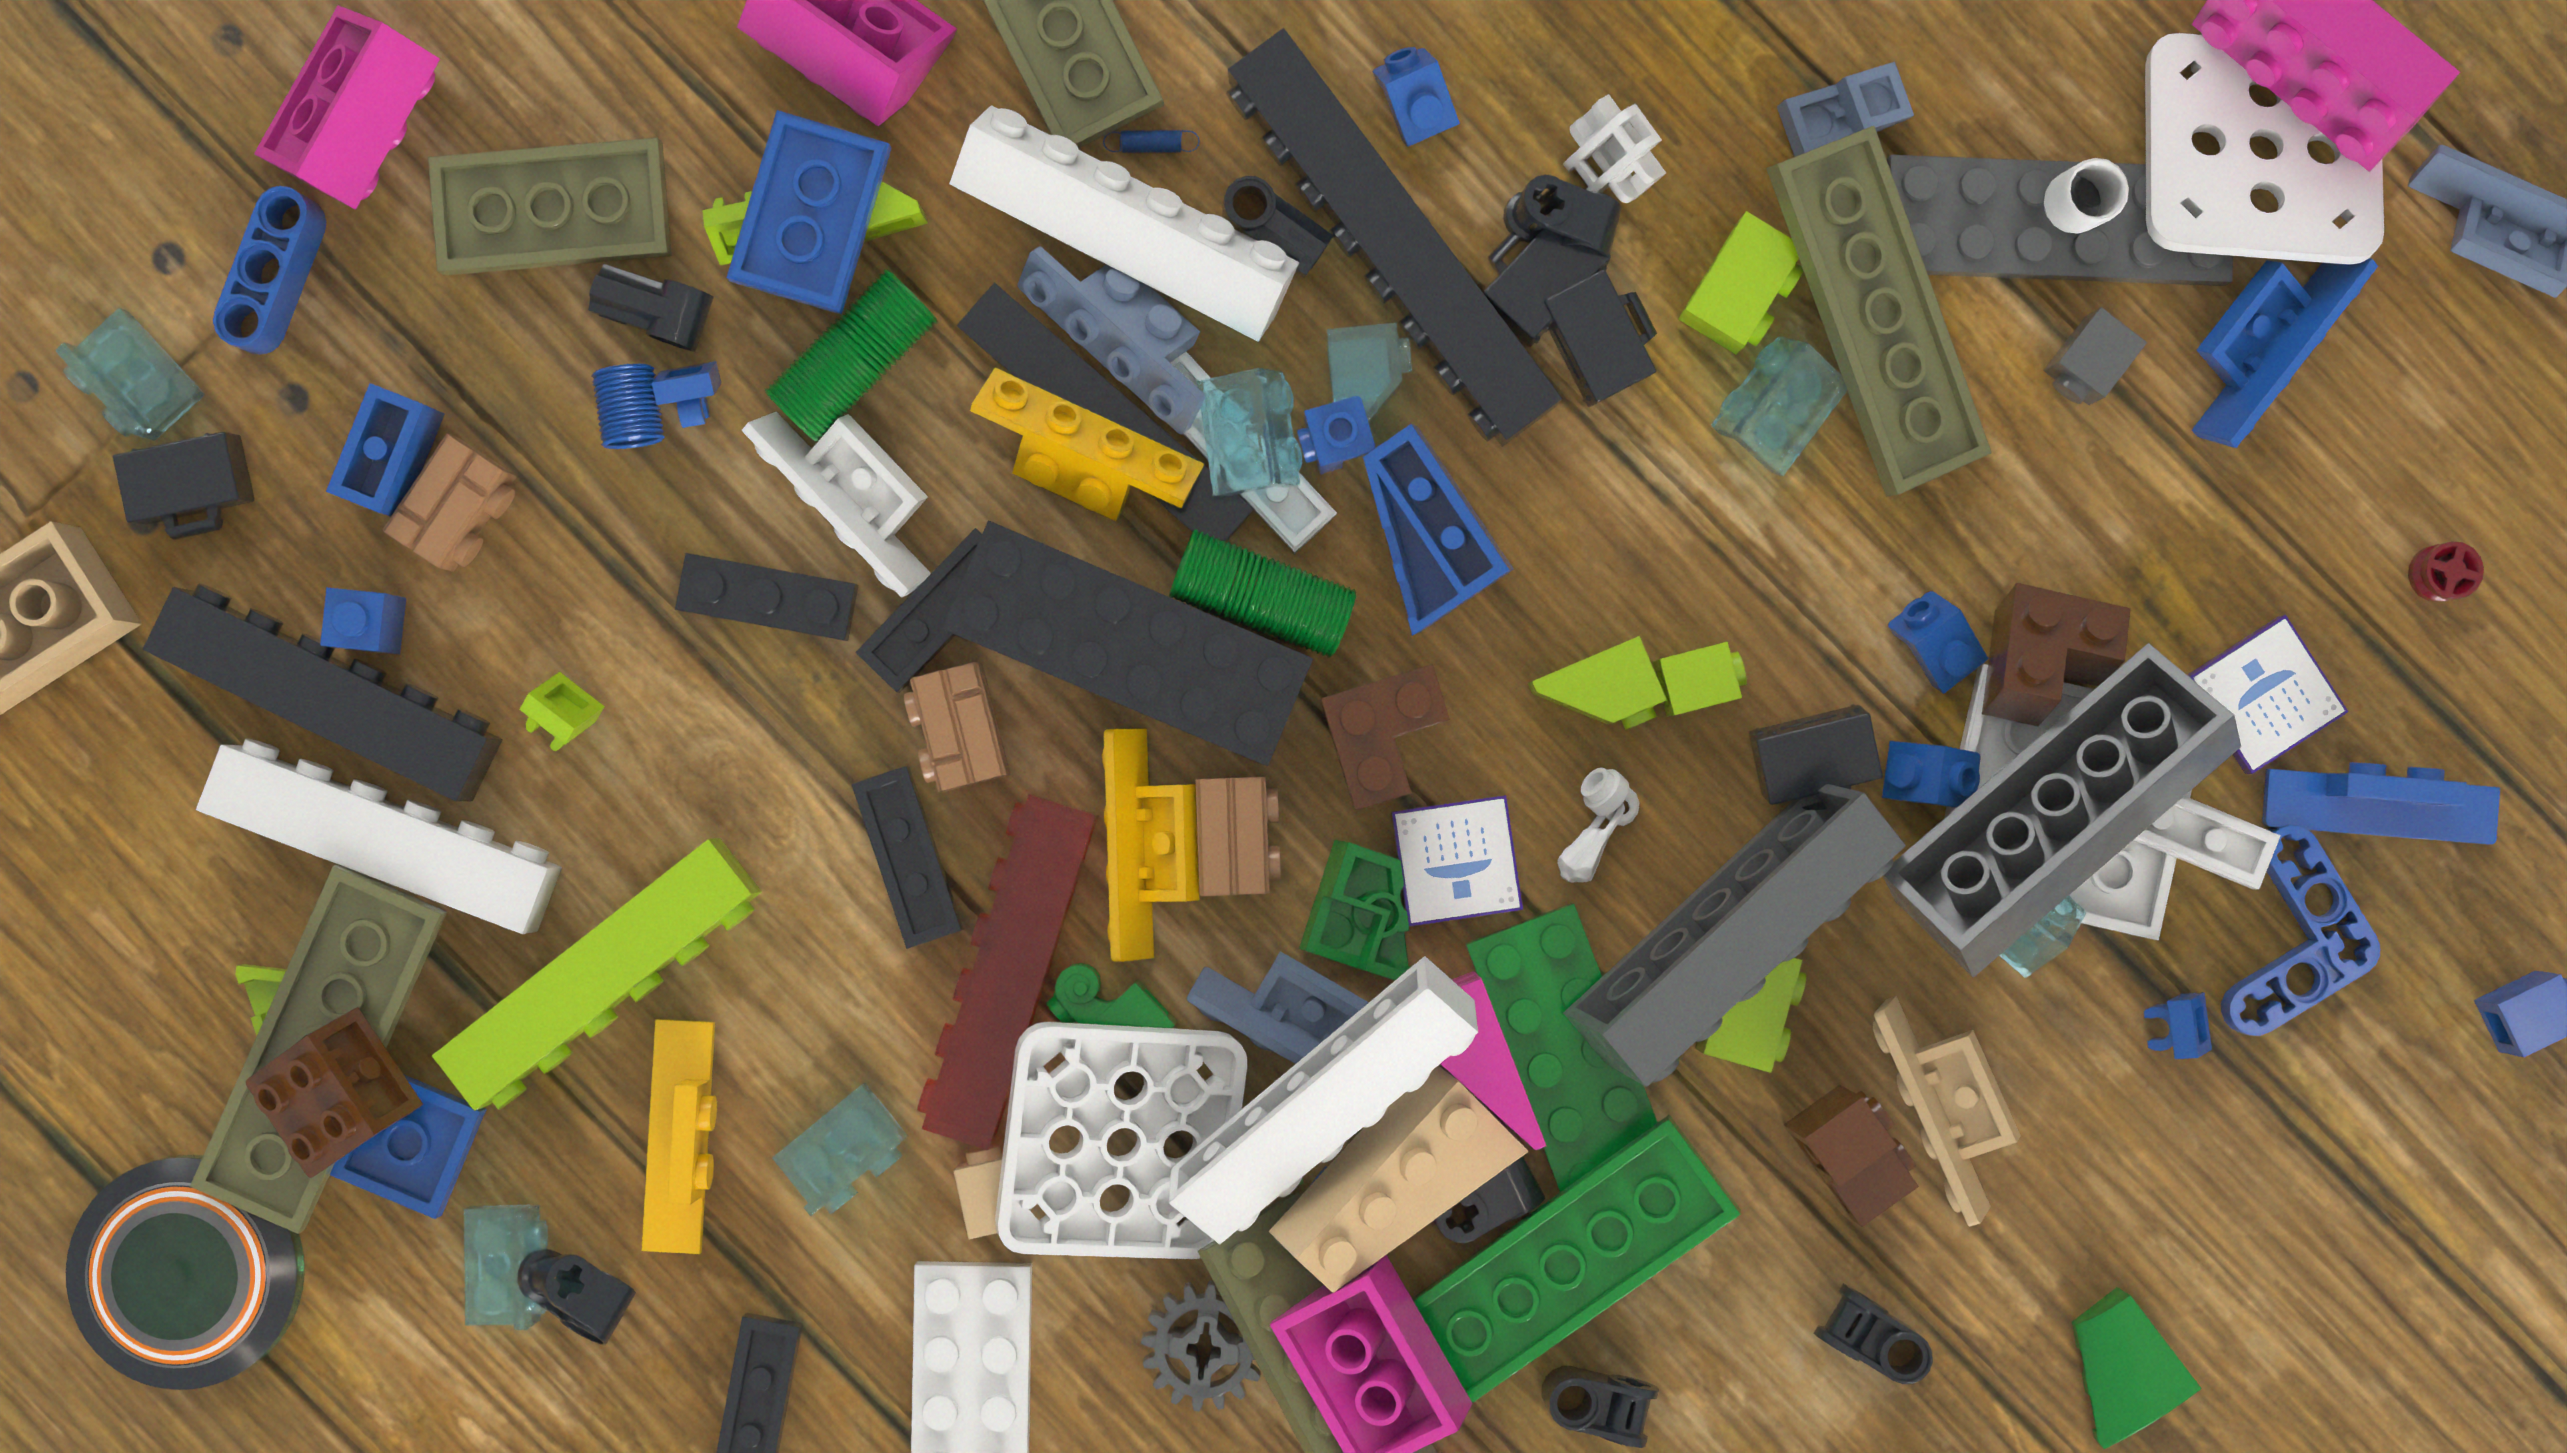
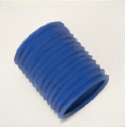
M616 365L601 368L591 375L594 378L592 385L595 387L593 391L596 392L594 397L597 398L595 403L598 404L596 408L598 409L597 414L600 421L598 425L601 427L599 431L602 432L600 439L603 441L601 444L607 449L637 448L659 443L665 438L662 435L664 430L661 429L664 426L661 424L662 419L660 416L662 414L659 412L661 408L656 404L652 381L656 375L653 372L655 368L651 365Z

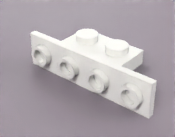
M777 412L748 422L742 429L743 433L754 443L760 457L776 466L794 485L797 495L805 503L815 507L832 524L837 537L847 546L854 548L874 568L876 577L883 585L895 590L902 598L915 591L931 574L895 536L898 530L928 496L849 414L838 418L813 448Z

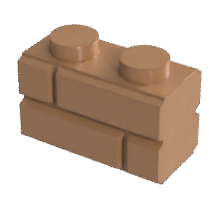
M446 433L383 528V531L440 569L454 572L458 565L465 567L470 564L480 551L483 538L478 535L489 518H499L512 503L515 490L510 487L517 476L468 443Z
M972 662L910 679L913 692L904 694V702L911 726L922 725L927 748L919 749L918 757L926 783L936 781L938 792H944L1011 775L982 663Z
M1266 777L1196 779L1200 896L1270 893V881H1281L1280 846H1268L1267 824L1279 823L1278 788H1266Z

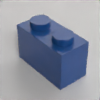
M369 383L326 492L378 513L392 516L421 473L445 413Z

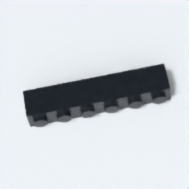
M198 583L195 591L177 587L172 588L142 650L454 801L474 800L503 740L487 732L490 722L459 708L453 716L435 707L439 699L437 696L414 685L406 683L403 690L383 682L387 674L385 671L367 662L354 658L350 666L331 656L335 648L320 646L321 640L302 633L298 641L280 632L283 622L266 613L250 608L248 614L244 615L228 607L232 598L214 588Z

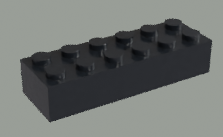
M989 520L942 627L945 631L1265 766L1269 765L1313 661V658Z

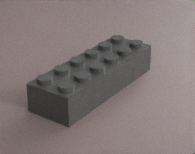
M2148 643L1894 861L1890 870L1883 875V878L1895 902L1974 978L2241 748L2235 715Z
M1826 784L1818 791L1820 794L1793 800L1563 1012L1605 1064L1645 1087L1649 1086L1652 1082L1661 1081L1669 1076L1678 1066L1679 1057L1691 1045L1712 1036L1720 1028L1723 1022L1722 1017L1734 1005L1756 995L1763 988L1766 982L1765 977L1778 964L1789 961L1799 955L1808 944L1809 940L1807 937L1822 923L1832 921L1843 914L1851 904L1850 897L1866 882H1873L1890 870L1894 863L1892 858L1906 845L1865 793ZM1820 801L1827 807L1824 810H1805L1802 808Z

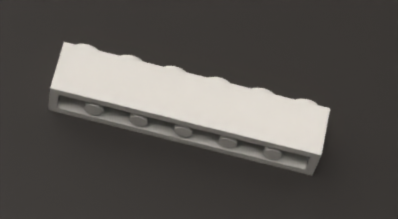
M992 105L970 125L949 183L1258 342L1274 320L1299 265L1298 261L1286 256L1279 246L1268 241H1257L1235 230L1228 220L1218 215L1204 214L1182 203L1180 197L1164 188H1153L1131 177L1124 167L1113 162L1100 161L1080 151L1071 140L1059 135H1049L1027 124L1024 117L1009 109H998Z
M246 738L243 746H220L198 802L197 811L520 934L538 931L562 869L561 866L546 861L549 854L548 851L522 841H515L513 848L492 840L495 831L473 822L461 820L459 828L438 820L441 814L440 810L417 801L407 800L405 807L385 800L387 790L365 781L353 779L351 787L331 779L334 770L324 765L305 759H299L297 766L277 759L280 752L278 748L260 741Z
M1424 956L1172 1167L1169 1204L1219 1245L1237 1230L1244 1231L1255 1222L1262 1209L1278 1196L1285 1197L1298 1186L1302 1177L1320 1162L1325 1163L1332 1160L1340 1152L1346 1140L1362 1127L1368 1128L1376 1124L1386 1112L1387 1107L1406 1091L1413 1092L1425 1083L1435 1067L1450 1055L1457 1056L1469 1047L1478 1033L1474 999Z

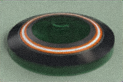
M178 1155L162 1158L140 1165L114 1179L100 1191L83 1212L74 1230L67 1254L66 1288L73 1317L85 1340L108 1365L121 1374L145 1385L163 1389L188 1390L208 1387L228 1380L255 1365L278 1344L295 1317L303 1291L305 1264L300 1235L190 1187L203 1155Z

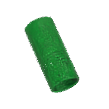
M884 269V274H879L880 278H875V282H871V286H867V290H863V294H859V298H855V302L849 304L850 309H844L845 314H840V319L835 318V324L830 323V327H826V331H822V335H818V339H814V343H810V347H806V351H802V355H798V360H794V364H790V368H785V372H781V376H777V380H773V384H769V388H765L767 396L815 442L822 438L838 418L844 416V413H848V409H852V405H856V401H860V397H864V393H868V389H873V385H877V381L882 380L881 374L886 375L885 369L891 370V365H896V360H901V356H905V352H909V348H913V344H917V340H921V336H925V332H929V328H934V324H938V319L888 269Z
M1198 529L1192 532L1182 556L1169 597L1175 598L1177 601L1180 600L1182 603L1186 602L1187 605L1191 604L1192 607L1197 606V609L1207 610L1208 613L1213 612L1216 616L1222 614L1223 619L1227 617L1230 621L1235 619L1236 624L1241 622L1243 626H1251L1252 630L1256 628L1257 632L1262 631L1263 634L1267 632L1268 636L1273 635V638L1278 636L1279 640L1289 641L1290 644L1294 643L1295 646L1305 647L1306 650L1310 649L1311 652L1316 651L1317 654L1321 653L1322 656L1326 655L1327 658H1330L1335 654L1346 630L1354 607L1356 590H1351L1350 587L1345 588L1344 585L1340 586L1339 583L1335 584L1334 581L1329 582L1328 579L1324 580L1323 577L1318 578L1317 575L1313 576L1312 572L1309 574L1307 571L1302 572L1301 568L1298 570L1295 566L1291 568V565L1286 566L1285 562L1280 563L1279 560L1275 562L1274 558L1268 560L1267 555L1263 557L1260 553L1255 555L1254 550L1249 552L1247 548L1237 547L1236 543L1231 545V542L1226 543L1225 539L1222 541L1220 538L1215 539L1214 535L1210 537L1208 533L1204 535L1203 531L1199 533Z

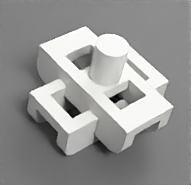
M1608 94L1599 99L1583 117L1577 119L1570 126V133L1580 148L1563 165L1568 172L1574 169L1577 170L1588 186L1586 190L1602 193L1610 187L1621 202L1629 203L1642 195L1666 174L1650 151L1662 139L1636 104L1621 111ZM1591 156L1604 172L1600 177H1598L1587 162V159Z

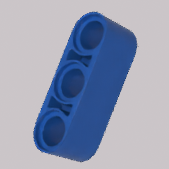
M276 186L269 188L261 194L256 202L214 311L213 324L218 336L228 344L252 354L262 355L270 353L281 344L325 233L327 222L325 213L319 204L291 187ZM299 205V220L296 225L284 230L282 225L283 215L292 206ZM277 258L279 262L278 274L271 282L264 284L261 276L262 269L267 262ZM256 312L258 326L253 334L244 338L241 332L242 321L250 313Z

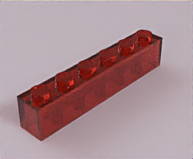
M1028 794L1026 804L1015 803L1006 830V835L1015 837L1008 860L998 857L988 886V890L997 892L990 915L983 912L980 913L970 945L978 947L979 951L973 969L963 967L954 991L953 1001L962 1003L955 1025L945 1023L937 1044L935 1056L944 1058L937 1080L927 1079L919 1100L917 1111L926 1114L922 1126L923 1130L985 1150H989L995 1143L1010 1096L1015 1048L1019 1037L1033 1024L1096 827L1098 814L1035 794Z

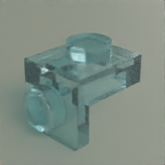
M2068 896L1999 956L2023 977H2028L2069 947L2086 915L2085 910Z

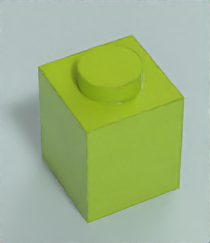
M1728 642L1653 661L1656 676L1667 701L1663 702L1667 717L1742 698L1740 686L1747 684L1742 658L1738 651L1730 653Z

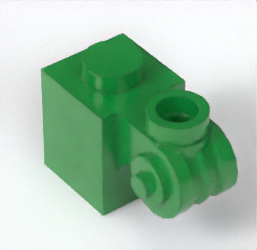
M1082 962L1072 964L1060 973L1056 980L1055 993L1046 1002L1048 1008L1062 1023L1078 1022L1080 1024L1172 1029L1177 1022V1019L1139 979L1116 999L1105 1000L1100 998L1097 994L1101 988V976L1096 968Z

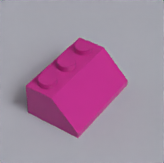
M746 0L737 26L738 29L756 40L761 47L776 54L803 73L808 80L820 85L850 106L855 113L867 118L877 126L907 104L957 31V28L917 0Z
M337 5L254 155L356 210L360 201L366 199L375 189L379 179L378 169L388 151L397 147L402 141L407 130L406 119L416 101L424 98L432 88L435 80L434 70L440 58L383 22Z
M1387 1255L1334 1293L1325 1285H1322L1270 1323V1327L1343 1453H1413L1459 1431L1473 1404Z

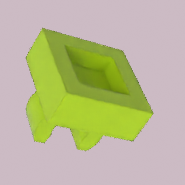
M752 191L745 192V201L725 205L721 197L715 199L713 208L703 210L704 228L720 265L730 264Z
M558 672L529 692L519 710L528 716L526 730L532 733L539 727H543L555 737L551 742L550 748L553 751H557L593 725L605 706L561 672Z

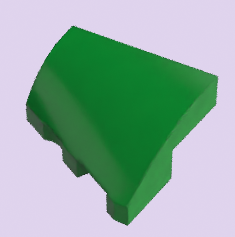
M1334 840L1299 949L1394 981L1410 969L1405 932L1409 931L1408 915L1401 905L1400 893L1404 886L1401 860L1350 842Z
M2116 1287L2072 1321L2076 1347L2081 1351L2084 1369L2081 1373L2085 1393L2090 1395L2096 1429H2092L2093 1436L2103 1449L2128 1438L2152 1424L2202 1389L2132 1296L2120 1288Z

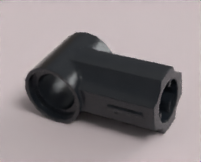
M1244 176L1236 179L1228 187L1224 196L1222 217L1228 220L1235 230L1257 241H1268L1279 246L1286 256L1299 262L1295 272L1303 278L1307 276L1334 237L1333 234L1275 194L1272 187L1259 177ZM1242 194H1253L1263 202L1264 213L1257 219L1245 220L1235 212L1233 201Z
M603 264L600 272L595 275L589 292L590 303L588 310L600 317L647 331L646 335L661 342L696 352L714 297L704 291L676 281L664 279L663 283Z

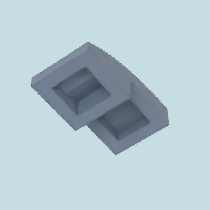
M1895 62L1846 76L1835 85L1786 99L1777 106L1794 156L1873 125L1876 132L1914 116Z

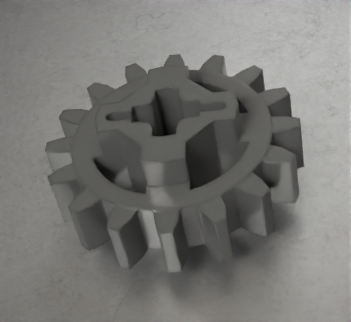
M1209 1280L1203 1294H1197L1191 1282L1185 1283L1184 1298L1181 1300L1167 1292L1163 1297L1167 1312L1151 1310L1148 1316V1321L1158 1330L1143 1332L1141 1344L1155 1350L1143 1359L1144 1368L1152 1369L1158 1367L1160 1370L1153 1381L1155 1389L1165 1387L1167 1384L1174 1387L1171 1403L1175 1405L1182 1400L1185 1394L1192 1396L1194 1411H1200L1204 1398H1212L1218 1410L1224 1409L1225 1393L1231 1391L1234 1396L1241 1400L1246 1395V1389L1242 1380L1246 1378L1258 1382L1261 1377L1260 1369L1252 1363V1360L1255 1359L1243 1336L1239 1337L1237 1333H1229L1218 1319L1220 1311L1234 1321L1222 1296L1216 1295L1217 1287L1213 1280ZM1198 1309V1317L1188 1325L1170 1328L1181 1315ZM1209 1322L1211 1343L1216 1347L1211 1348L1209 1357H1206L1205 1367L1200 1368L1198 1347L1194 1344L1198 1343L1200 1334H1203L1204 1323ZM1167 1354H1169L1170 1358H1178L1191 1372L1190 1379L1181 1375L1173 1367ZM1236 1362L1238 1363L1230 1374L1222 1379L1211 1382V1375L1225 1364L1236 1365Z

